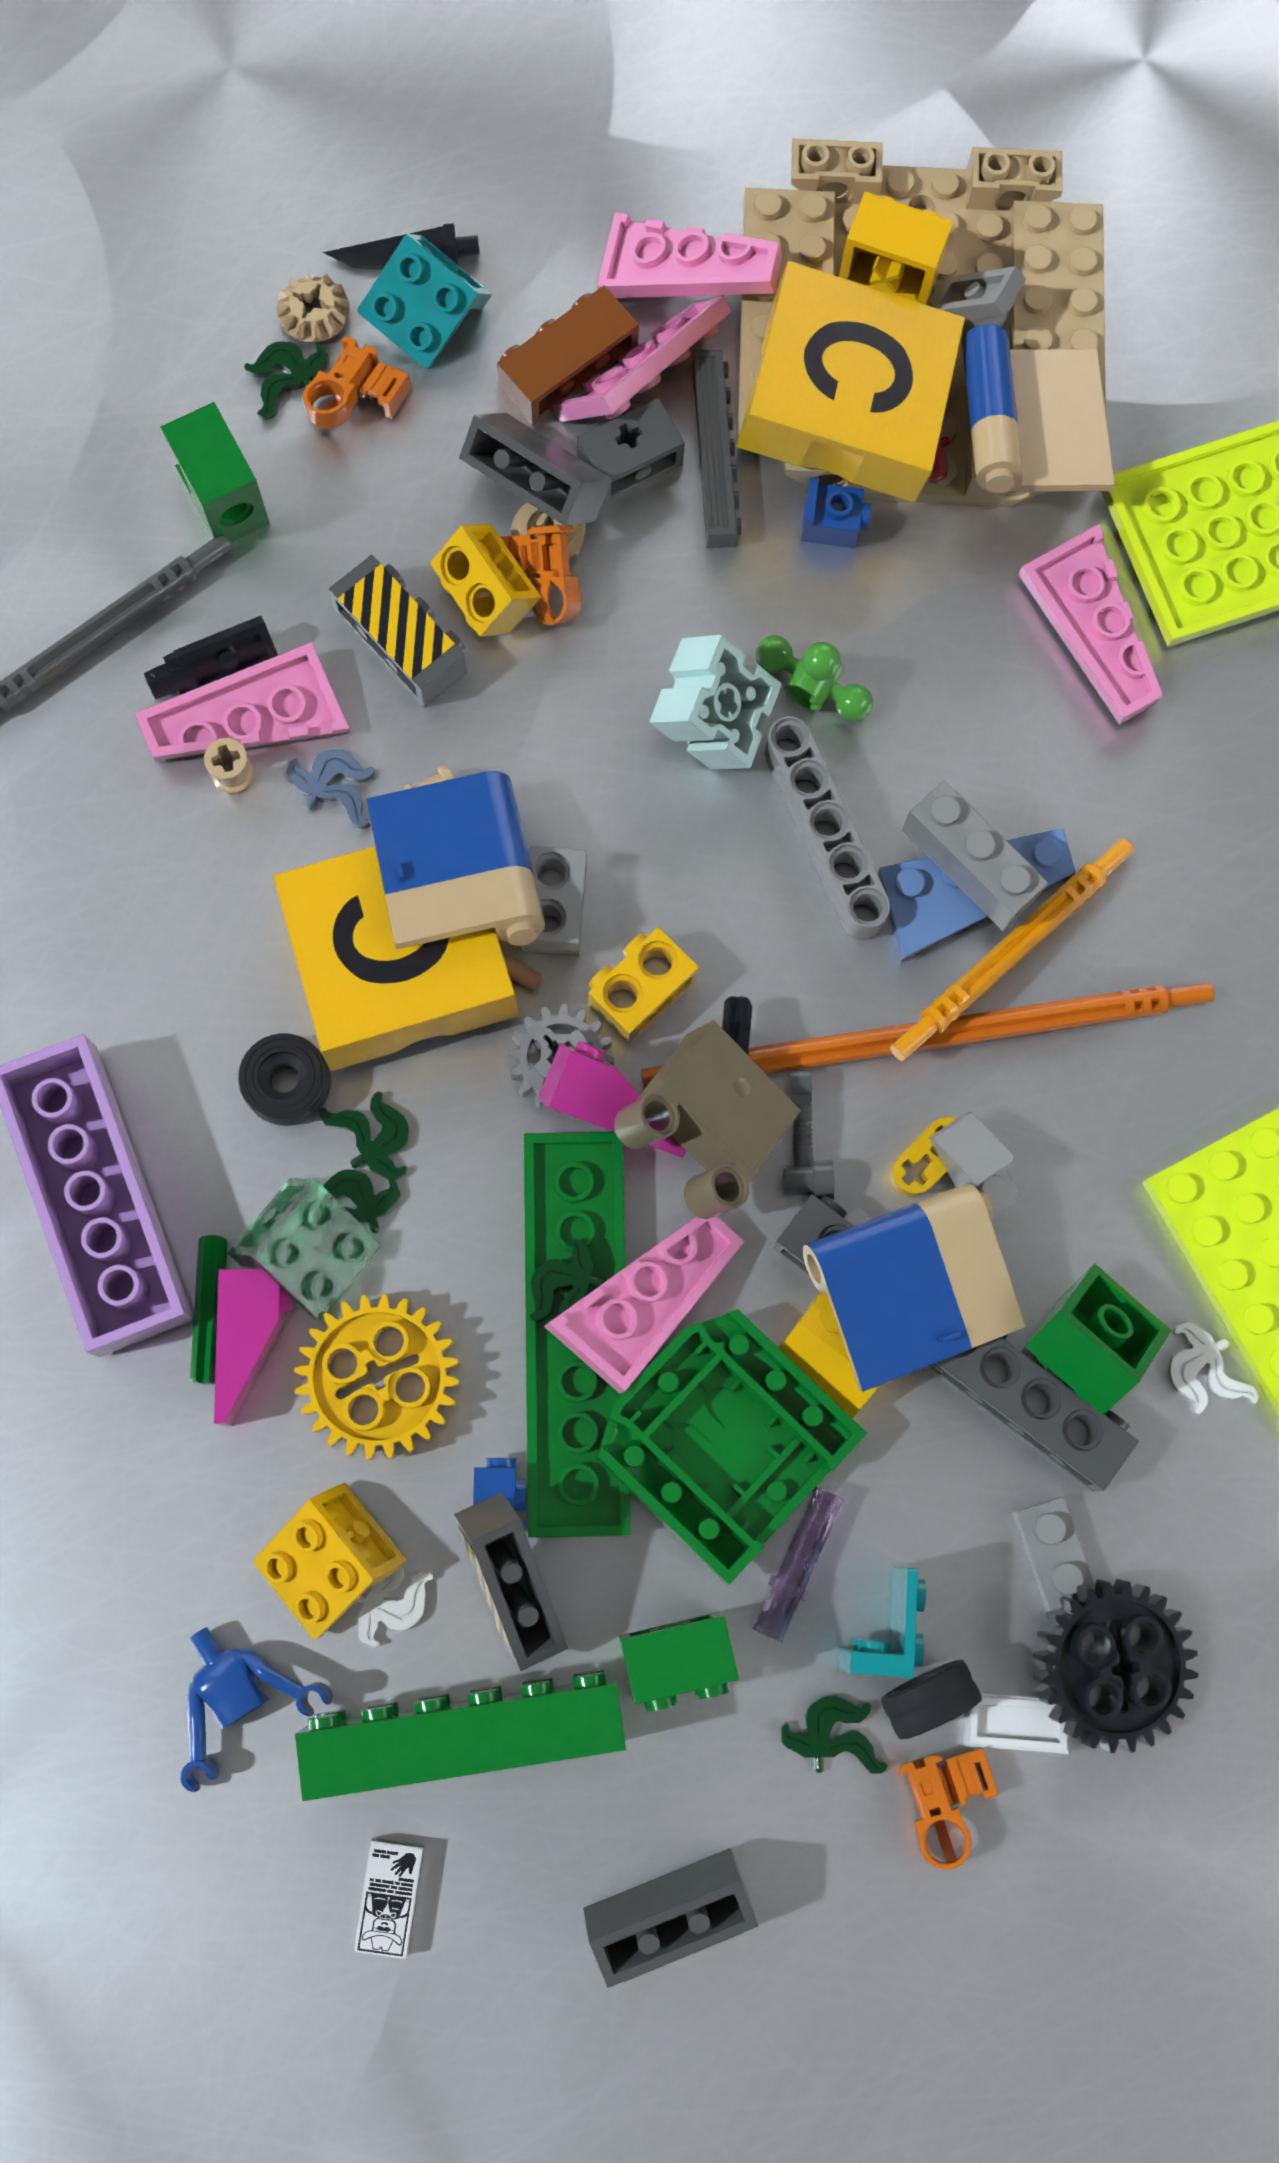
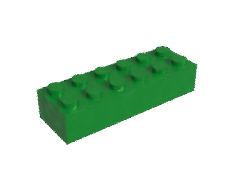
M604 1669L573 1674V1684L554 1686L553 1678L548 1677L524 1681L520 1686L521 1692L502 1694L501 1685L472 1689L467 1694L468 1700L450 1703L449 1693L418 1698V1701L414 1702L415 1708L399 1711L398 1702L395 1701L366 1706L365 1710H361V1717L349 1719L346 1718L345 1709L314 1714L313 1718L308 1719V1725L295 1733L302 1801L626 1750L616 1678H605Z

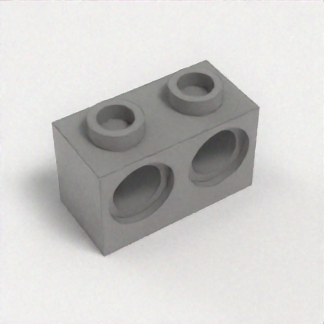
M529 846L528 853L543 916H553L561 924L553 932H542L535 941L521 946L522 952L579 956L587 850ZM548 870H556L564 876L563 881L555 886L544 885L538 878L543 872Z

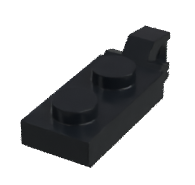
M260 615L173 650V653L163 657L164 664L145 672L144 676L154 699L157 700L177 691L179 695L276 657L278 653L266 624Z

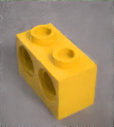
M491 524L460 525L430 562L440 578L441 585L452 595L465 614L468 625L480 637L509 634L541 598Z
M659 927L648 936L643 932L638 934L624 949L623 954L626 957L613 969L609 965L603 967L588 984L591 988L588 992V1005L628 1045L697 980L699 966ZM659 957L667 961L670 969L665 974L653 975L645 969L644 963L650 958ZM617 990H627L634 995L636 1001L628 1008H617L610 1002L609 997Z

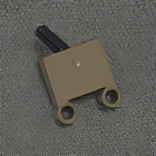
M730 996L724 1001L722 1028L712 1020L686 1034L637 1100L619 1110L614 1121L617 1137L628 1148L642 1149L668 1136H672L706 1170L687 1181L684 1188L686 1206L692 1214L702 1219L713 1218L738 1208L746 1202L749 1195L750 1182L801 1111L748 1056L753 1006L749 998L744 996Z

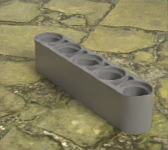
M781 717L773 723L769 730L764 753L766 762L843 929L854 939H872L878 935L889 915L890 903L888 896L809 727L797 717ZM780 739H791L796 742L799 748L795 751H784L779 748L776 742ZM799 780H810L818 787V791L810 794L804 793L797 788L795 783ZM820 821L830 822L836 827L838 833L831 836L823 835L817 831L814 824ZM838 863H848L855 868L857 876L849 879L843 878L837 874L834 866ZM858 905L871 907L875 911L877 919L869 922L861 920L856 916L854 907Z

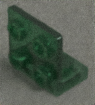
M289 1178L227 1254L240 1266L263 1269L314 1319L322 1320L324 1319L323 1314L328 1313L379 1250L380 1243L316 1179Z

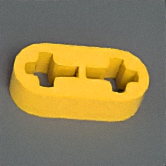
M947 1116L937 1119L897 1158L891 1167L889 1175L891 1185L896 1192L904 1197H919L926 1193L947 1172L940 1157L930 1151L933 1145L929 1137L934 1135L935 1131H940L957 1118ZM924 1158L930 1164L920 1175L924 1184L921 1185L916 1181L910 1185L906 1184L902 1179L906 1174L902 1165L905 1163L908 1167L912 1168Z

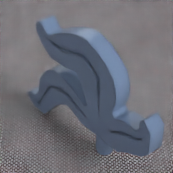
M340 749L318 754L314 759L311 773L297 768L298 761L296 758L289 762L286 775L301 794L308 796L305 804L308 810H312L315 807L317 799L325 802L339 801L346 808L353 827L366 829L370 826L368 819L362 816L363 802L357 788L350 784L329 785L339 776L357 783L367 782L375 775L373 767L364 769L349 753Z

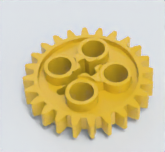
M382 1294L378 1307H372L368 1297L361 1295L360 1310L354 1311L343 1301L341 1302L343 1317L339 1320L327 1312L323 1314L325 1322L329 1327L325 1332L310 1328L309 1333L317 1341L315 1348L300 1347L299 1349L303 1355L310 1358L309 1365L299 1366L294 1369L295 1373L308 1378V1383L296 1388L295 1394L310 1396L312 1400L300 1411L303 1415L318 1413L320 1417L311 1429L313 1432L318 1433L330 1428L332 1431L327 1440L329 1446L334 1447L343 1438L347 1439L346 1455L353 1456L361 1444L364 1445L366 1459L368 1460L374 1459L378 1446H383L388 1459H394L396 1444L400 1442L412 1453L415 1451L413 1436L419 1434L422 1438L431 1441L433 1438L427 1425L431 1421L444 1426L447 1423L438 1412L440 1406L455 1407L456 1405L452 1398L445 1395L446 1388L460 1386L458 1379L447 1376V1370L455 1368L460 1363L458 1358L444 1357L443 1355L454 1343L451 1338L438 1341L435 1339L443 1327L440 1321L431 1323L426 1327L423 1325L428 1312L424 1307L417 1310L412 1316L409 1315V1300L406 1298L399 1302L396 1309H391L390 1299L387 1294ZM388 1330H397L403 1334L404 1338L402 1349L393 1356L381 1355L377 1347L379 1337ZM352 1352L357 1358L355 1372L348 1378H336L331 1368L333 1359L339 1353ZM412 1355L419 1356L418 1363L388 1374L384 1378L386 1386L383 1389L379 1390L374 1384H368L343 1399L336 1397V1393L339 1390L369 1379L372 1376L370 1367L377 1364L382 1370H387ZM417 1375L424 1380V1394L419 1400L412 1403L402 1401L398 1394L400 1382L407 1376ZM364 1397L374 1398L379 1408L377 1417L370 1424L358 1425L352 1415L354 1404Z

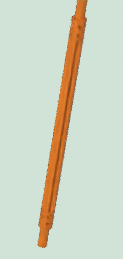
M1211 983L1166 989L1163 985L963 1015L948 1025V1028L941 1034L934 1033L915 1051L1166 1014L1169 1008L1212 1002L1214 1000V989ZM916 1023L749 1048L748 1056L766 1074L893 1055L890 1046ZM662 1066L641 1069L643 1088L647 1087Z

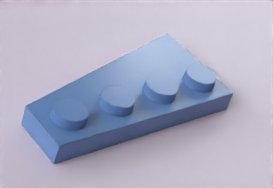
M1063 828L1007 840L1048 882L1043 892L1067 881L1076 873ZM929 857L879 868L877 874L889 899V919L901 962L934 944L937 945L954 937L956 933L976 923L980 924L990 919Z

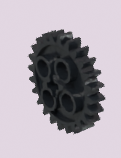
M1098 1579L1095 1583L1094 1592L1090 1587L1079 1585L1077 1586L1079 1602L1062 1596L1060 1601L1065 1613L1062 1616L1051 1612L1046 1614L1049 1621L1054 1625L1052 1633L1046 1631L1037 1632V1636L1048 1644L1045 1651H1037L1032 1654L1033 1658L1045 1663V1669L1035 1673L1033 1680L1048 1684L1049 1686L1038 1696L1039 1701L1048 1705L1056 1704L1048 1717L1060 1724L1066 1722L1063 1732L1075 1739L1081 1736V1743L1095 1749L1100 1744L1101 1749L1115 1754L1119 1744L1122 1749L1133 1753L1136 1751L1137 1739L1141 1743L1152 1747L1155 1745L1153 1729L1169 1735L1172 1731L1166 1718L1169 1715L1182 1719L1185 1717L1184 1712L1177 1705L1179 1698H1194V1694L1183 1687L1185 1680L1198 1678L1199 1674L1186 1668V1661L1198 1656V1652L1185 1648L1182 1645L1192 1635V1631L1183 1627H1174L1180 1620L1182 1613L1170 1608L1164 1610L1168 1598L1158 1594L1150 1596V1587L1135 1584L1132 1588L1131 1582L1116 1579L1112 1587L1109 1581ZM1109 1619H1111L1110 1625L1107 1629L1106 1623ZM1139 1623L1141 1637L1137 1644L1132 1646L1130 1632ZM1088 1632H1092L1094 1645L1091 1651L1084 1655L1082 1652V1640ZM1144 1676H1147L1149 1688L1146 1694L1139 1698V1682ZM1100 1684L1102 1690L1100 1701L1094 1707H1091L1089 1695L1092 1689ZM1124 1701L1125 1708L1123 1711L1120 1712Z

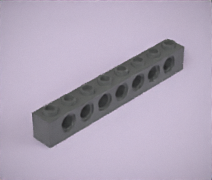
M812 1194L772 1248L809 1276L803 1259V1246L851 1228L854 1225L844 1219L847 1212L834 1200L826 1196L819 1200ZM1008 1334L928 1366L1092 1492L1105 1491L1139 1442V1440L1128 1433L1131 1426L1123 1418L1110 1410L1102 1416L1089 1403L1079 1398L1075 1391L1064 1381L1060 1382L1046 1371L1047 1367L1043 1366L1027 1348L1019 1351L1005 1339ZM989 1356L1000 1358L1006 1365L1007 1375L1002 1383L991 1381L985 1373L984 1365ZM1030 1387L1041 1389L1047 1397V1407L1042 1414L1032 1412L1026 1404V1393ZM1073 1417L1082 1420L1088 1430V1437L1081 1446L1073 1443L1067 1434V1425Z

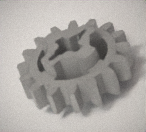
M565 1004L561 1005L559 1015L552 1016L548 1008L543 1007L541 1008V1021L536 1022L527 1016L524 1018L527 1033L514 1031L512 1034L513 1042L520 1046V1049L508 1050V1061L519 1063L520 1065L510 1070L511 1079H524L519 1092L522 1097L535 1092V1107L541 1108L544 1105L538 1099V1096L552 1064L551 1050L557 1052L560 1043L575 1048L578 1040L604 1051L612 1047L610 1037H597L602 1030V1023L599 1020L589 1026L585 1023L586 1010L581 1009L574 1018L568 1016V1008ZM568 1029L573 1032L571 1034H554L552 1030ZM534 1043L541 1054V1058L534 1064V1068L530 1070L528 1055ZM605 1054L603 1060L614 1066V1057Z

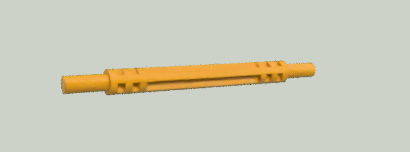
M1121 838L1093 864L1086 863L1080 868L1078 873L1070 877L1065 884L1060 886L1048 900L957 982L949 986L930 1006H927L920 1013L921 1019L890 1046L893 1055L900 1061H904L934 1033L941 1034L944 1032L948 1025L955 1022L981 995L1068 916L1077 911L1096 891H1099L1106 884L1105 878L1134 852L1132 844L1126 839Z

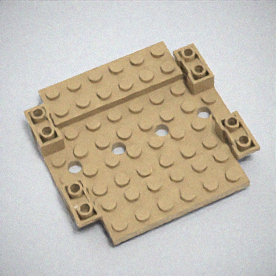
M793 138L791 184L798 190L745 187L743 236L777 242L783 255L775 293L788 260L839 277L846 239L865 191L878 196H889L897 202L910 207L924 206L929 211L952 220L953 225L939 275L927 305L932 307L951 276L1017 266L1026 281L1017 294L1009 316L1002 326L1008 333L1010 349H1097L1106 413L1103 204L1050 202L1061 197L1063 192L1062 151L972 147L967 169L882 165L883 143ZM775 294L741 295L737 442L749 394L762 362L761 347ZM962 333L939 439L945 436L950 439L949 445L943 448L946 451L948 462L947 477L935 484L930 483V474L915 503L1008 507L1050 492H1005L995 494L980 488L976 483L962 339L965 334ZM785 462L784 475L807 488L811 477L818 478L819 483L864 489L863 500L911 502L853 484L825 470L799 467Z

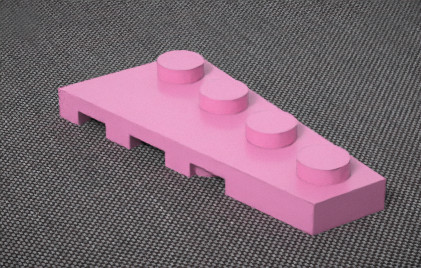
M615 212L597 288L599 289L605 285L615 298L775 294L783 255L777 242L725 233L719 238L706 235L705 230L702 228L687 226L686 230L682 231L667 228L664 221L648 218L646 223L631 221L628 214Z
M724 295L695 301L651 333L655 342L652 340L646 341L629 349L618 357L621 366L614 367L601 375L596 373L581 385L585 390L583 395L572 399L563 397L551 407L559 421L565 422L605 415L607 419H611L625 412L631 406L629 401L631 397L636 393H642L654 387L661 380L659 374L665 368L673 367L683 362L690 356L689 348L693 344L702 342L719 331L718 323L732 312Z
M1097 524L1021 567L1018 575L1120 725L1158 703L1163 694L1144 643L1138 640L1132 624L1134 616L1128 601L1124 602L1116 581L1118 573L1113 560L1108 559L1102 543L1104 536L1100 525Z
M312 642L134 713L155 761L205 754L208 746L220 738L237 740L244 748L350 733L348 724Z
M717 1216L709 1219L694 1217L544 1325V1327L619 1394L625 1392L745 1241Z

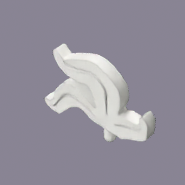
M1190 1321L1174 1327L1172 1334H1182L1186 1343L1191 1347L1190 1349L1181 1350L1171 1357L1168 1368L1169 1381L1177 1392L1194 1404L1193 1414L1199 1415L1203 1413L1208 1404V1395L1203 1385L1197 1379L1199 1371L1206 1364L1207 1383L1211 1393L1217 1397L1229 1400L1243 1397L1252 1405L1258 1402L1259 1395L1254 1386L1235 1381L1224 1373V1360L1220 1351L1230 1346V1342L1227 1339H1222L1215 1343L1211 1334Z
M402 1566L397 1573L371 1587L368 1595L362 1594L356 1601L362 1605L358 1613V1635L360 1641L372 1648L380 1646V1642L375 1640L374 1637L379 1628L380 1621L387 1627L397 1631H402L415 1625L425 1612L426 1582L433 1580L434 1575L430 1572H424L413 1576L406 1588L404 1599L386 1600L384 1596L398 1587L405 1577L404 1566Z

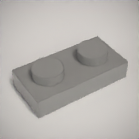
M1058 1497L1013 1512L1046 1611L1052 1612L1063 1608L1060 1601L1062 1596L1079 1602L1077 1595V1586L1079 1585L1090 1587L1095 1592V1584L1064 1497Z

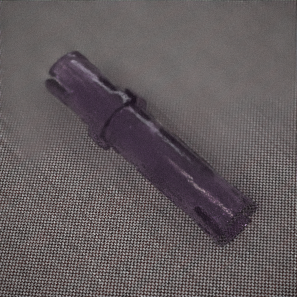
M816 1487L813 1490L807 1509L794 1534L777 1576L771 1575L768 1585L771 1586L761 1613L753 1625V1630L783 1643L784 1636L800 1600L805 1602L809 1592L805 1588L824 1548L836 1516L845 1500L821 1488Z

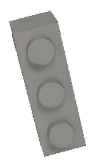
M945 780L909 812L902 831L1002 931L1027 910L1047 886L1048 882Z

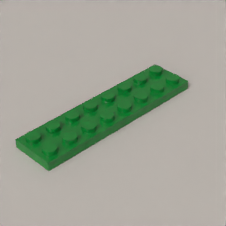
M615 1132L524 1133L528 1538L631 1536L630 1490L597 1459L613 1403L622 1393L619 1394L544 1327V1325L559 1315L560 1304L573 1287L558 1288L554 1291L552 1310L545 1319L536 1322L530 1318V1315L537 1309L531 1289L532 1276L537 1268L548 1260L557 1259L569 1265L572 1264L573 1248L565 1243L569 1239L584 1241L587 1244L594 1265L593 1276L601 1277L606 1282L625 1268L623 1143H621ZM589 1285L587 1294L592 1292L597 1287Z

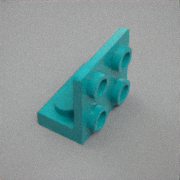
M406 234L359 305L357 312L422 367L430 368L469 310L483 309L493 294L425 237Z
M893 1567L890 1642L852 1638V1648L838 1647V1669L850 1674L914 1678V1667L922 1666L924 1659L923 1634L916 1633L917 1612H924L926 1605L925 1580L918 1579V1568Z

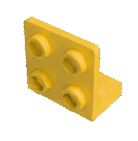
M345 1482L310 1498L254 1558V1565L312 1639L323 1636L367 1589L397 1573L407 1562V1559Z

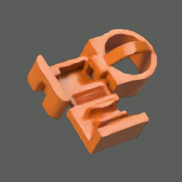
M343 337L341 339L343 352L328 374L319 371L304 390L303 401L309 419L316 426L326 429L336 428L344 424L350 418L352 409L359 401L357 392L362 398H365L367 394L370 399L378 398V404L384 407L386 417L392 419L412 389L409 374L380 362L376 348L365 344L361 349L358 347L357 340L351 337ZM334 395L328 410H320L313 407V404L320 397Z
M572 525L531 527L527 535L500 536L522 570L528 572V578H531V583L541 596L539 601L532 607V611L543 624L557 625L572 622L578 616L581 609L582 598L579 590L578 575H571L569 567L568 532H575V528ZM554 584L559 587L564 600L563 609L558 617L553 614L549 605V592Z
M983 1747L946 1759L947 1765L938 1768L936 1763L943 1761L942 1757L938 1754L910 1761L899 1767L898 1775L907 1774L921 1819L914 1821L919 1836L920 1851L925 1860L934 1867L943 1870L955 1869L962 1865L970 1854L972 1846L970 1832L963 1822L959 1807L951 1809L950 1806L960 1803L961 1807L967 1805L965 1798L983 1793L985 1799L999 1795ZM974 1763H977L985 1789L987 1790H983ZM944 1820L954 1822V1825L963 1834V1852L958 1858H956ZM933 1823L946 1862L937 1860L930 1854L927 1848V1830Z

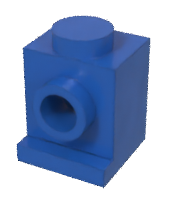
M810 477L805 498L800 541L855 548L859 531L867 532L870 522L871 503H863L864 489L819 483L818 478Z
M486 1458V1468L474 1467L473 1505L502 1492L515 1512L516 1510H526V1479H517V1458ZM521 1521L526 1531V1521Z

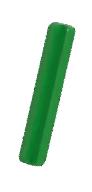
M219 1235L201 1236L198 1241L190 1368L191 1382L196 1384H215L219 1269H226L228 1244L226 1238Z

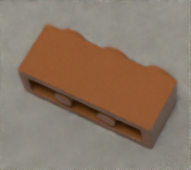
M603 285L594 293H587L579 297L571 309L558 319H550L543 323L536 334L521 346L514 345L506 350L497 362L498 387L533 426L553 411L551 407L563 397L570 399L584 389L581 385L596 373L601 375L619 363L618 357L629 349L638 345L639 323Z

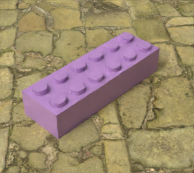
M82 1034L0 1065V1107L85 1351L101 1357L193 1321L194 1316L97 1047Z

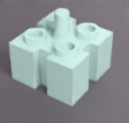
M723 635L681 639L669 669V673L672 674L675 683L673 688L661 690L649 723L674 742L687 741L688 748L686 751L710 769L750 768L763 736L755 728L759 718L770 717L782 684L759 665L742 666L746 654Z

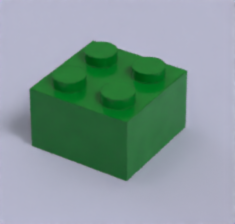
M1094 1263L1057 1300L1024 1347L1034 1354L1043 1366L1052 1370L1069 1385L1079 1398L1089 1403L1103 1416L1140 1382L1172 1330Z
M719 1612L619 1635L634 1705L644 1703L647 1712L677 1705L676 1695L695 1691L698 1699L726 1694L729 1692L728 1683L739 1680L725 1616Z

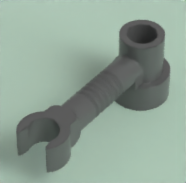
M791 1071L792 1101L801 1111L793 1121L794 1166H784L785 1196L813 1194L819 1200L823 1196L834 1200L833 1160L813 1161L811 1071Z

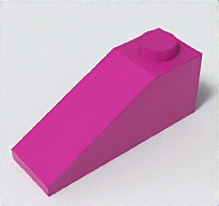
M578 1040L575 1048L560 1043L538 1099L549 1108L615 1132L614 1121L618 1111L635 1102L640 1094L617 1068L603 1060L606 1051ZM672 1136L649 1145L684 1158L686 1150Z
M219 1269L214 1424L221 1426L233 1425L285 1326L286 1312H293L294 1283L286 1282L287 1275L280 1269Z

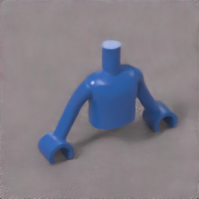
M208 1627L198 1631L189 1639L204 1665L195 1673L188 1688L187 1710L190 1762L182 1769L180 1777L182 1786L191 1792L200 1790V1784L194 1776L196 1766L201 1767L211 1781L215 1780L219 1774L217 1763L213 1759L206 1757L204 1702L212 1710L221 1729L224 1730L270 1700L258 1678L295 1699L297 1710L305 1716L314 1715V1709L308 1702L309 1692H317L322 1701L329 1705L333 1699L331 1689L322 1682H314L307 1686L299 1684L275 1669L251 1648H233L222 1652Z

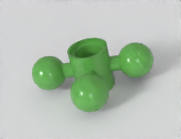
M772 635L765 637L757 645L755 658L759 666L768 673L786 671L791 674V677L784 686V690L797 704L810 710H819L827 697L836 701V709L845 720L852 722L861 721L870 714L873 707V697L865 686L849 684L844 687L837 683L844 671V666L841 663L838 650L832 644L827 642L812 644L807 648L801 660L793 656L791 645L781 636Z

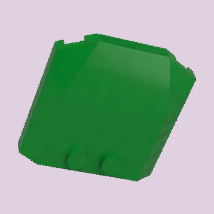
M736 1309L725 1315L685 1327L636 1378L629 1388L617 1398L609 1415L597 1459L726 1585H730L764 1548L763 1545L827 1474L836 1469L867 1435V1432L739 1309Z

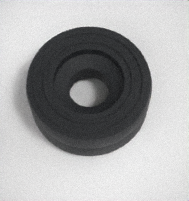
M278 1033L264 1037L250 1047L241 1061L238 1083L245 1102L258 1117L275 1125L290 1126L305 1122L320 1111L330 1092L331 1076L324 1057L313 1043L295 1034ZM282 1067H291L298 1072L299 1080L296 1087L284 1093L274 1090L271 1085V1078L274 1072Z
M961 1659L943 1664L903 1683L881 1698V1703L886 1715L890 1718L896 1735L902 1740L921 1735L961 1716L981 1702L982 1696L972 1679L967 1664Z

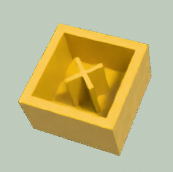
M865 191L846 239L839 277L927 305L939 275L953 221L943 218L933 211H922L899 203L889 196H878Z

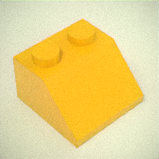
M819 1292L778 1348L853 1419L879 1386L864 1392L859 1391L828 1296L825 1293Z

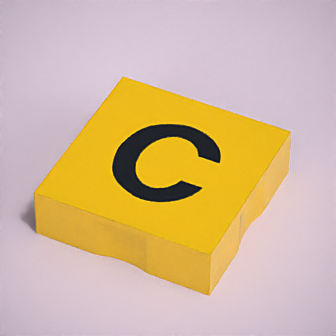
M788 260L774 295L761 347L762 362L749 394L736 447L799 467L825 470L853 484L915 503L932 472L965 317Z
M376 846L273 875L320 1050L331 1071L398 1052L423 1039L435 1036L456 1035L520 1016L515 993L494 927L396 949Z

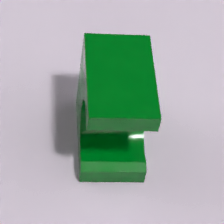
M215 402L160 426L178 462L175 465L176 470L212 538L215 539L224 534L229 542H232L270 524L257 480Z

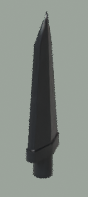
M454 223L409 233L425 237L458 266V256L480 254L478 235L456 237ZM406 234L322 253L349 267L384 268Z

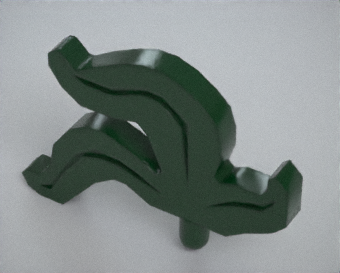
M274 342L263 350L254 364L246 363L244 365L247 375L254 378H263L274 372L277 368L284 369L289 373L270 375L263 381L260 393L263 407L257 412L259 419L268 420L275 416L282 392L296 390L302 386L306 388L317 373L326 368L329 362V355L322 344L316 343L317 352L304 359L301 349L295 343Z
M382 1092L374 1093L370 1101V1110L376 1121L382 1126L380 1133L373 1141H371L370 1124L365 1114L354 1110H344L334 1114L328 1112L326 1108L321 1109L320 1117L326 1127L345 1129L356 1135V1146L361 1154L350 1161L352 1168H358L367 1163L372 1172L379 1174L386 1180H397L406 1175L407 1167L396 1168L388 1156L400 1152L407 1145L409 1139L408 1123L400 1112L382 1102Z
M345 1169L333 1175L320 1190L309 1189V1197L317 1203L326 1205L346 1196L357 1206L356 1209L348 1207L328 1209L323 1215L319 1226L321 1239L317 1245L312 1247V1250L316 1254L330 1252L338 1232L348 1223L359 1225L367 1222L370 1231L374 1234L378 1233L380 1227L377 1218L385 1216L401 1197L397 1182L389 1179V1189L374 1195V1187L367 1174L353 1169Z
M571 1238L565 1242L567 1246L573 1248L572 1264L569 1265L557 1259L548 1260L537 1268L533 1274L531 1289L537 1309L530 1315L532 1321L537 1322L545 1319L551 1313L554 1291L558 1288L573 1287L560 1304L558 1311L560 1315L587 1295L589 1285L599 1287L605 1282L603 1278L592 1275L594 1265L590 1257L589 1248L584 1241Z
M825 1695L815 1700L806 1709L805 1726L808 1731L806 1734L790 1732L789 1725L786 1722L781 1726V1742L788 1749L800 1754L804 1758H814V1770L817 1773L824 1771V1757H835L846 1751L855 1755L871 1774H881L888 1767L885 1762H879L875 1758L872 1744L865 1735L857 1730H848L829 1740L832 1727L837 1721L860 1723L867 1718L871 1711V1705L868 1702H864L860 1707H857L842 1698Z

